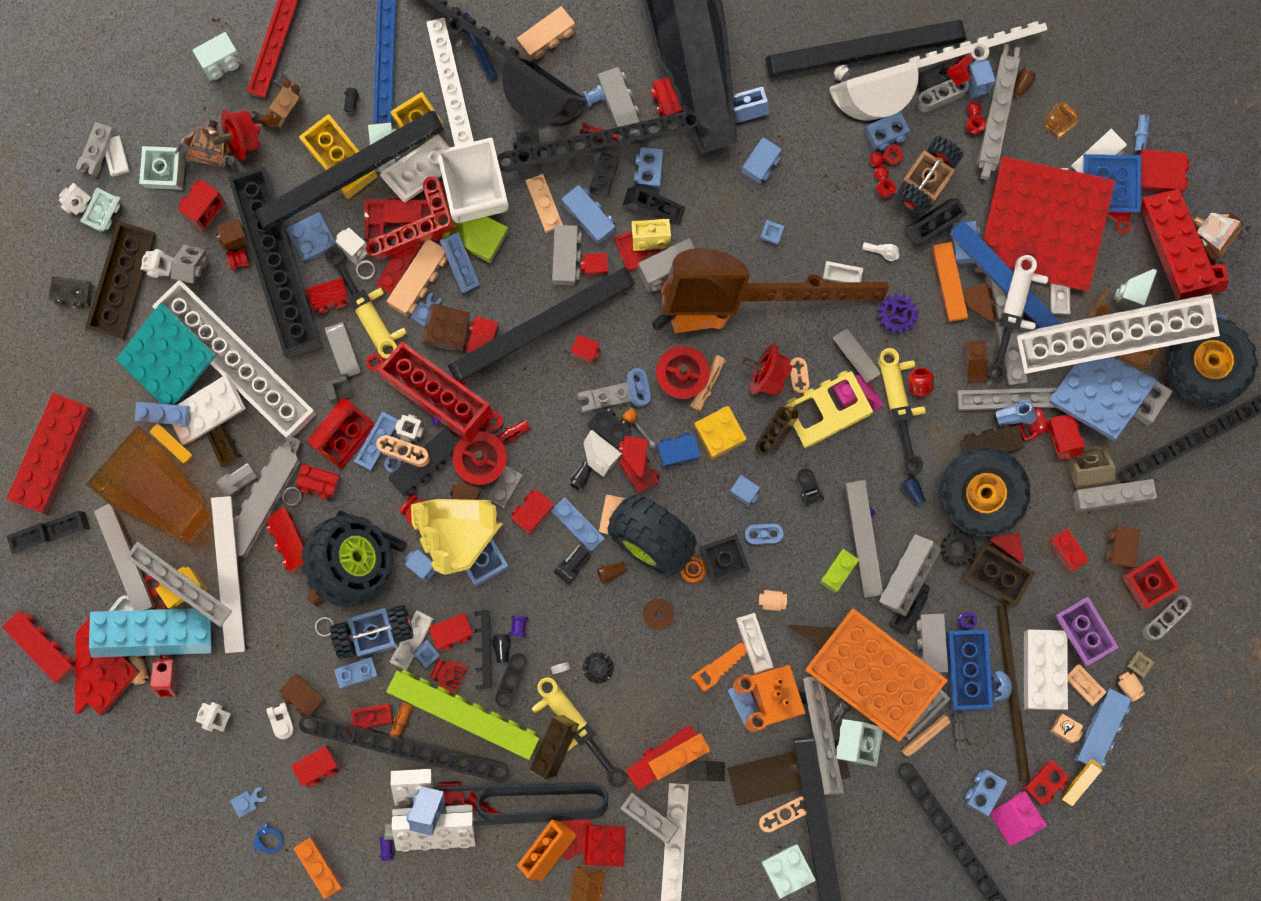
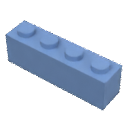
M1112 689L1105 690L1106 693L1098 705L1074 758L1075 761L1085 766L1091 759L1102 765V768L1107 762V757L1105 756L1108 750L1111 751L1115 744L1114 736L1116 732L1119 733L1124 724L1122 719L1131 709V699Z

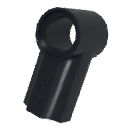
M579 545L566 560H563L553 573L569 585L592 555Z

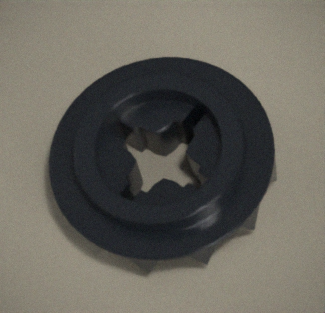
M602 652L590 654L583 663V673L593 683L606 682L611 678L614 671L613 661ZM595 660H597V662L600 665L606 664V666H604V668L601 669L602 676H600L598 671H590L595 667Z

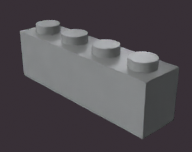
M619 67L599 73L598 82L605 94V101L615 127L640 122L638 119L640 116L637 105L633 106L632 103L634 99L632 91L627 89L625 85L627 83L625 73L620 72ZM633 130L630 132V135L632 137H638L640 135V132L638 130Z
M1154 479L1081 489L1073 493L1076 512L1150 502L1156 499L1157 495Z
M915 534L909 542L904 556L900 559L895 573L892 574L888 586L882 592L879 602L887 609L906 616L941 548L934 541Z

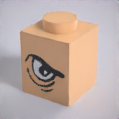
M1059 714L1050 732L1068 743H1074V741L1077 742L1082 736L1083 732L1081 729L1083 725L1064 714Z

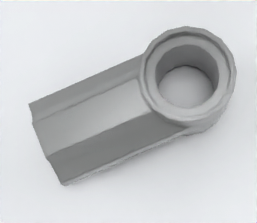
M247 463L232 474L229 473L221 477L216 484L225 497H233L241 491L242 487L256 479L257 475Z

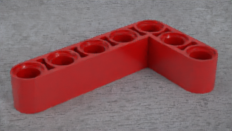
M434 176L425 178L423 189L432 215L369 240L366 244L367 253L376 259H383L452 231L456 227V222L451 216L444 183ZM437 183L436 188L431 190L432 185ZM442 200V205L437 208V203ZM448 217V222L443 225V220ZM431 224V229L425 232L426 227ZM414 231L413 237L408 239L410 232ZM396 238V244L391 246L393 239ZM379 245V251L375 253L374 250Z

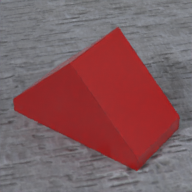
M1019 533L995 536L988 540V544L1020 564L1024 561Z

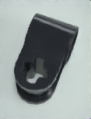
M942 63L918 74V85L923 92L950 80L951 78L946 72L950 65Z
M807 468L800 470L795 480L805 507L818 500L824 501L822 490L812 470ZM802 473L808 474L810 477L809 482H802L800 475Z

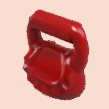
M1040 408L1035 409L1038 414L1036 421L1028 424L1032 433L1030 436H1027L1021 422L1013 424L1019 427L1023 441L1033 440L1050 429Z

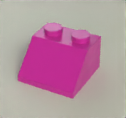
M1026 791L1013 796L992 809L990 813L1009 846L1032 836L1047 826Z

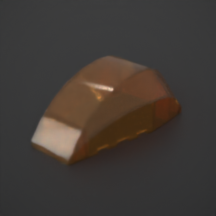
M139 425L86 483L90 489L117 511L188 545H191L213 520L211 508L170 451Z

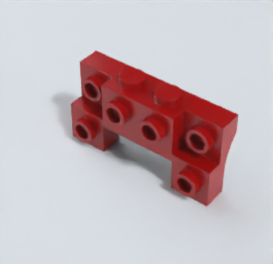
M396 197L388 198V200H364V239L369 241L385 234V227H402L432 215L428 201L411 198L404 203ZM441 201L437 203V208L441 206ZM431 224L426 227L425 232L431 229ZM441 235L430 240L440 242Z

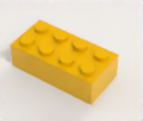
M329 114L299 136L302 144L324 171L359 152ZM374 170L340 189V191L347 199H350L377 178L376 171Z

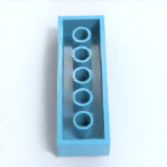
M195 608L90 612L89 650L91 658L212 653L211 620Z

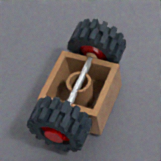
M936 136L927 148V151L923 150L904 178L900 189L895 195L897 202H900V205L904 206L905 209H909L910 212L923 215L929 205L933 206L956 170L953 168L957 166L964 156L961 148L945 137Z

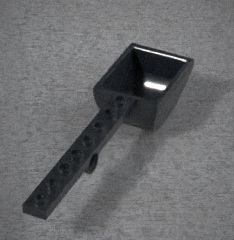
M424 0L448 17L446 27L450 33L463 36L470 32L507 58L502 75L503 90L507 101L519 115L534 121L556 124L574 118L587 105L588 101L585 97L532 60L520 56V51L512 46L509 48L504 45L506 41L496 36L494 38L490 35L491 31L484 26H481V28L477 26V21L473 18L461 15L462 11L457 7L453 6L451 8L448 6L447 0ZM458 21H460L461 23L459 29L456 28V24Z

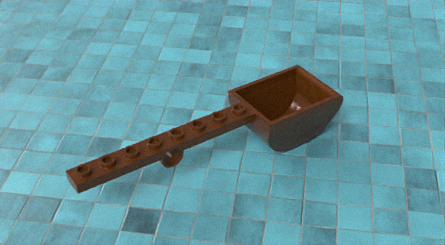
M695 248L685 250L674 258L662 294L661 310L664 315H736L740 302L884 300L889 286L887 282H825L817 274L808 275L805 283H748L750 277L749 270L736 257L719 250Z

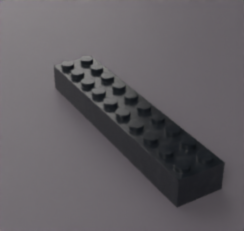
M261 167L229 177L230 186L284 356L288 359L322 348L323 345L284 222L269 230H263L254 214L257 209L276 199L266 168Z

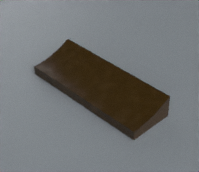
M117 221L84 331L123 340L143 270H141L142 258L146 251L150 250L155 232Z
M839 739L834 740L836 750L839 744ZM795 750L727 768L736 806L801 790ZM838 759L841 779L851 777L847 761Z

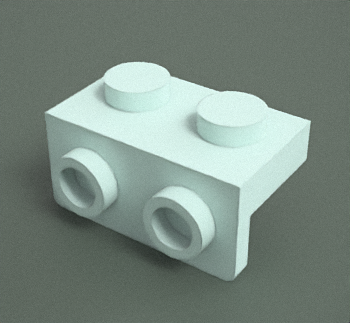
M96 188L80 222L99 232L105 229L108 230L112 223L110 218L113 212L116 213L121 203L118 202L120 197L113 196Z

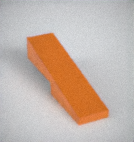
M952 242L933 245L932 255L941 285L940 291L948 320L953 322L968 319Z

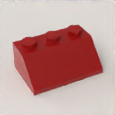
M342 397L306 442L341 470L367 439L375 423L354 404Z
M283 507L266 519L268 522L266 528L270 536L274 535L277 541L274 543V546L278 553L282 552L284 557L282 563L286 571L290 570V572L295 573L302 570L301 566L304 565L301 554L302 548L306 545L291 512L286 507Z

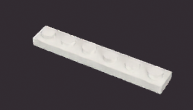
M669 783L667 818L680 828L670 843H665L661 901H681L689 784Z

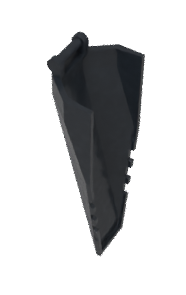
M643 0L656 52L677 95V100L684 112L693 111L699 116V126L692 134L701 154L736 144L737 134L729 47L722 0ZM693 118L686 119L689 125L696 123Z

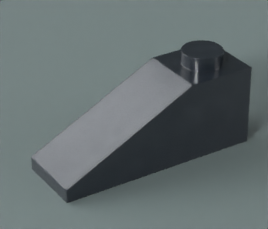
M641 186L627 188L622 205L651 217L669 219V222L675 224L681 223L685 206Z

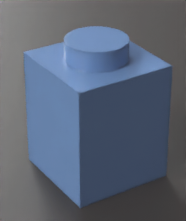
M740 475L729 494L749 506L751 502L755 504L759 498L760 493L758 491L760 487Z

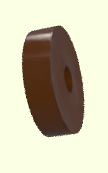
M663 599L651 600L643 610L644 622L653 630L666 629L671 625L674 618L672 606ZM660 611L662 617L656 618L655 612Z

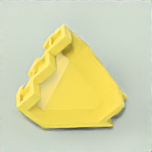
M434 499L411 504L412 525L415 530L419 529L422 536L420 542L425 552L430 553L433 559L431 562L433 569L444 575L470 569L503 524L496 521V506L492 505L491 500Z

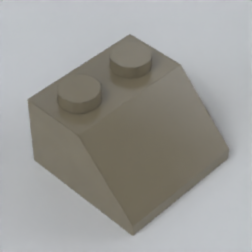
M1104 444L1084 447L1081 456L1068 458L1071 478L1077 490L1115 485V464Z

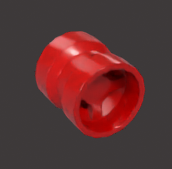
M245 247L239 248L236 252H226L231 270L237 269L238 266L246 267L250 265Z

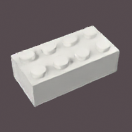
M1024 631V709H1068L1067 634L1065 631Z

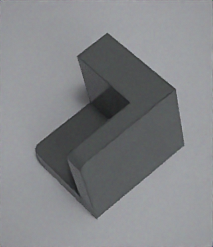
M347 376L324 382L329 401L332 404L339 402L342 397L346 400L353 398Z

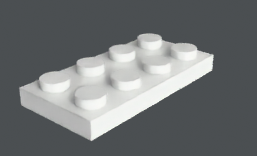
M438 134L383 170L380 176L405 203L424 190L423 181L428 176H434L439 180L443 178L437 151L450 147Z
M224 375L179 403L178 405L190 406L189 426L172 425L181 444L188 445L245 410L230 375Z

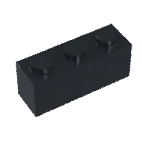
M950 198L904 228L913 244H921L967 215V212L959 198Z

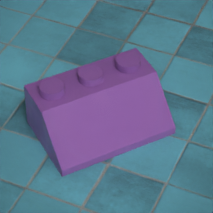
M1089 597L1080 600L1055 615L1086 667L1119 648Z

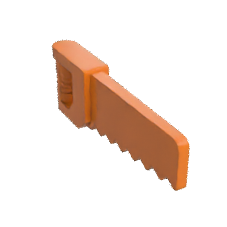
M737 644L690 678L696 681L703 692L707 691L718 682L720 676L724 675V672H728V668L733 667L732 664H736L737 661L741 660V657L745 656L747 651L744 644ZM704 671L710 678V684L708 685L700 675Z

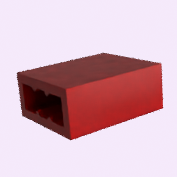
M1142 149L1138 154L1141 155V191L1163 193L1180 189L1182 194L1188 188L1189 180L1186 178V171L1188 172L1190 161L1187 160V154Z

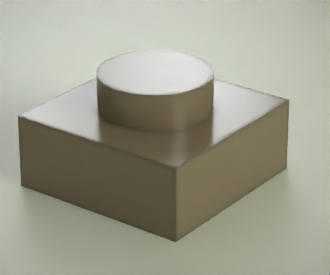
M1136 651L1126 668L1139 677L1145 678L1154 661L1141 652Z

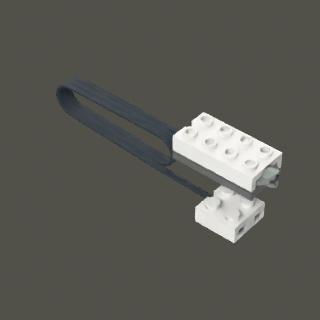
M431 769L391 771V789L395 806L407 807L413 805L414 796L416 793H419L421 787L439 791L485 790L478 796L476 806L478 814L487 821H474L472 805L444 806L434 834L431 836L410 831L406 817L408 811L412 810V808L392 809V824L384 825V840H394L396 851L403 852L419 849L425 851L437 848L474 847L475 826L550 822L551 820L596 819L603 816L607 811L608 795L603 786L595 783L434 787ZM597 794L604 799L600 806L590 809L490 814L480 808L482 801L491 796Z

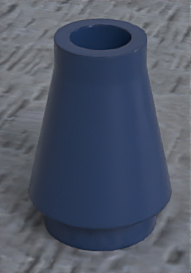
M914 476L901 483L902 490L916 506L926 501L919 480H916Z

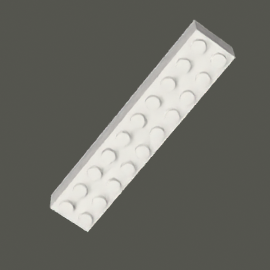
M178 280L152 306L156 309L159 304L164 303L217 355L210 364L222 376L230 375L236 390L287 440L295 437L317 415L181 280Z
M1212 294L1019 332L1017 339L1026 374L1220 336Z

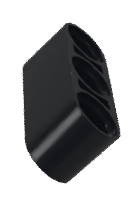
M515 653L510 657L498 688L495 700L501 708H509L513 704L527 668V659L521 653ZM517 657H521L524 660L523 666L519 668L513 665V661ZM515 676L517 678L516 684L514 686L507 685V677ZM502 694H508L510 701L505 705L501 704L499 697Z

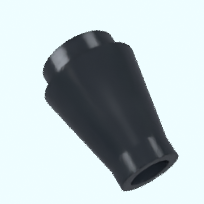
M582 461L581 465L569 478L568 484L578 491L586 488L592 469L588 462Z
M509 634L493 635L494 640H492L497 663L509 662L508 657L511 644Z

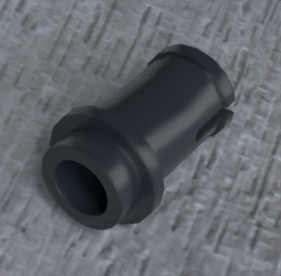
M346 88V91H344L346 96L343 111L354 113L356 98L359 96V93H357L355 88Z

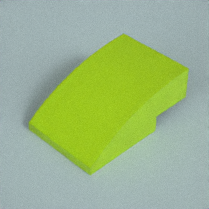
M482 217L456 223V227L452 231L443 234L442 239L458 232L467 253L474 257L476 255L491 263L507 236L509 229L507 226L489 217Z

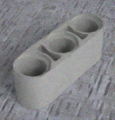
M950 79L921 92L917 100V108L921 112H929L963 97L969 88V80L961 84L964 87L962 90L958 89L953 80ZM944 91L947 96L942 97L939 95V92ZM922 99H928L930 104H924Z
M341 322L325 328L341 376H347L348 378L361 373L344 323Z
M1183 595L1172 599L1144 626L1142 631L1144 638L1154 641L1163 637L1191 609V600ZM1178 600L1184 603L1183 610L1177 607ZM1165 613L1170 616V623H1166L1163 620ZM1151 626L1157 630L1155 637L1150 634Z

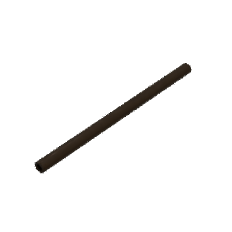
M999 605L997 606L1005 672L1012 683L1009 702L1020 781L1030 780L1007 606Z

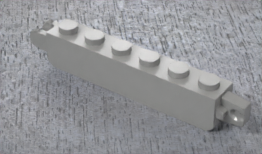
M1004 44L1002 55L997 64L995 83L992 88L986 117V127L983 131L977 160L978 168H982L980 179L988 180L991 170L995 171L999 163L1020 58H1018L1020 47H1015L1013 57L1007 56L1009 51V45Z
M294 437L287 440L282 447L279 446L278 449L272 451L270 463L268 466L265 465L260 473L262 477L258 483L255 482L250 491L252 494L249 499H245L239 517L236 516L234 518L237 557H247L266 524V519L270 517L300 464L297 453L302 442Z

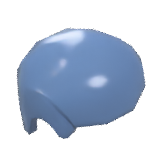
M995 671L991 674L994 677L991 680L993 702L1006 700L1012 691V683L1009 676L1003 671Z

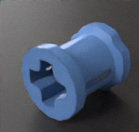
M600 84L593 90L582 92L583 97L588 101V107H591L593 103L600 100H606Z

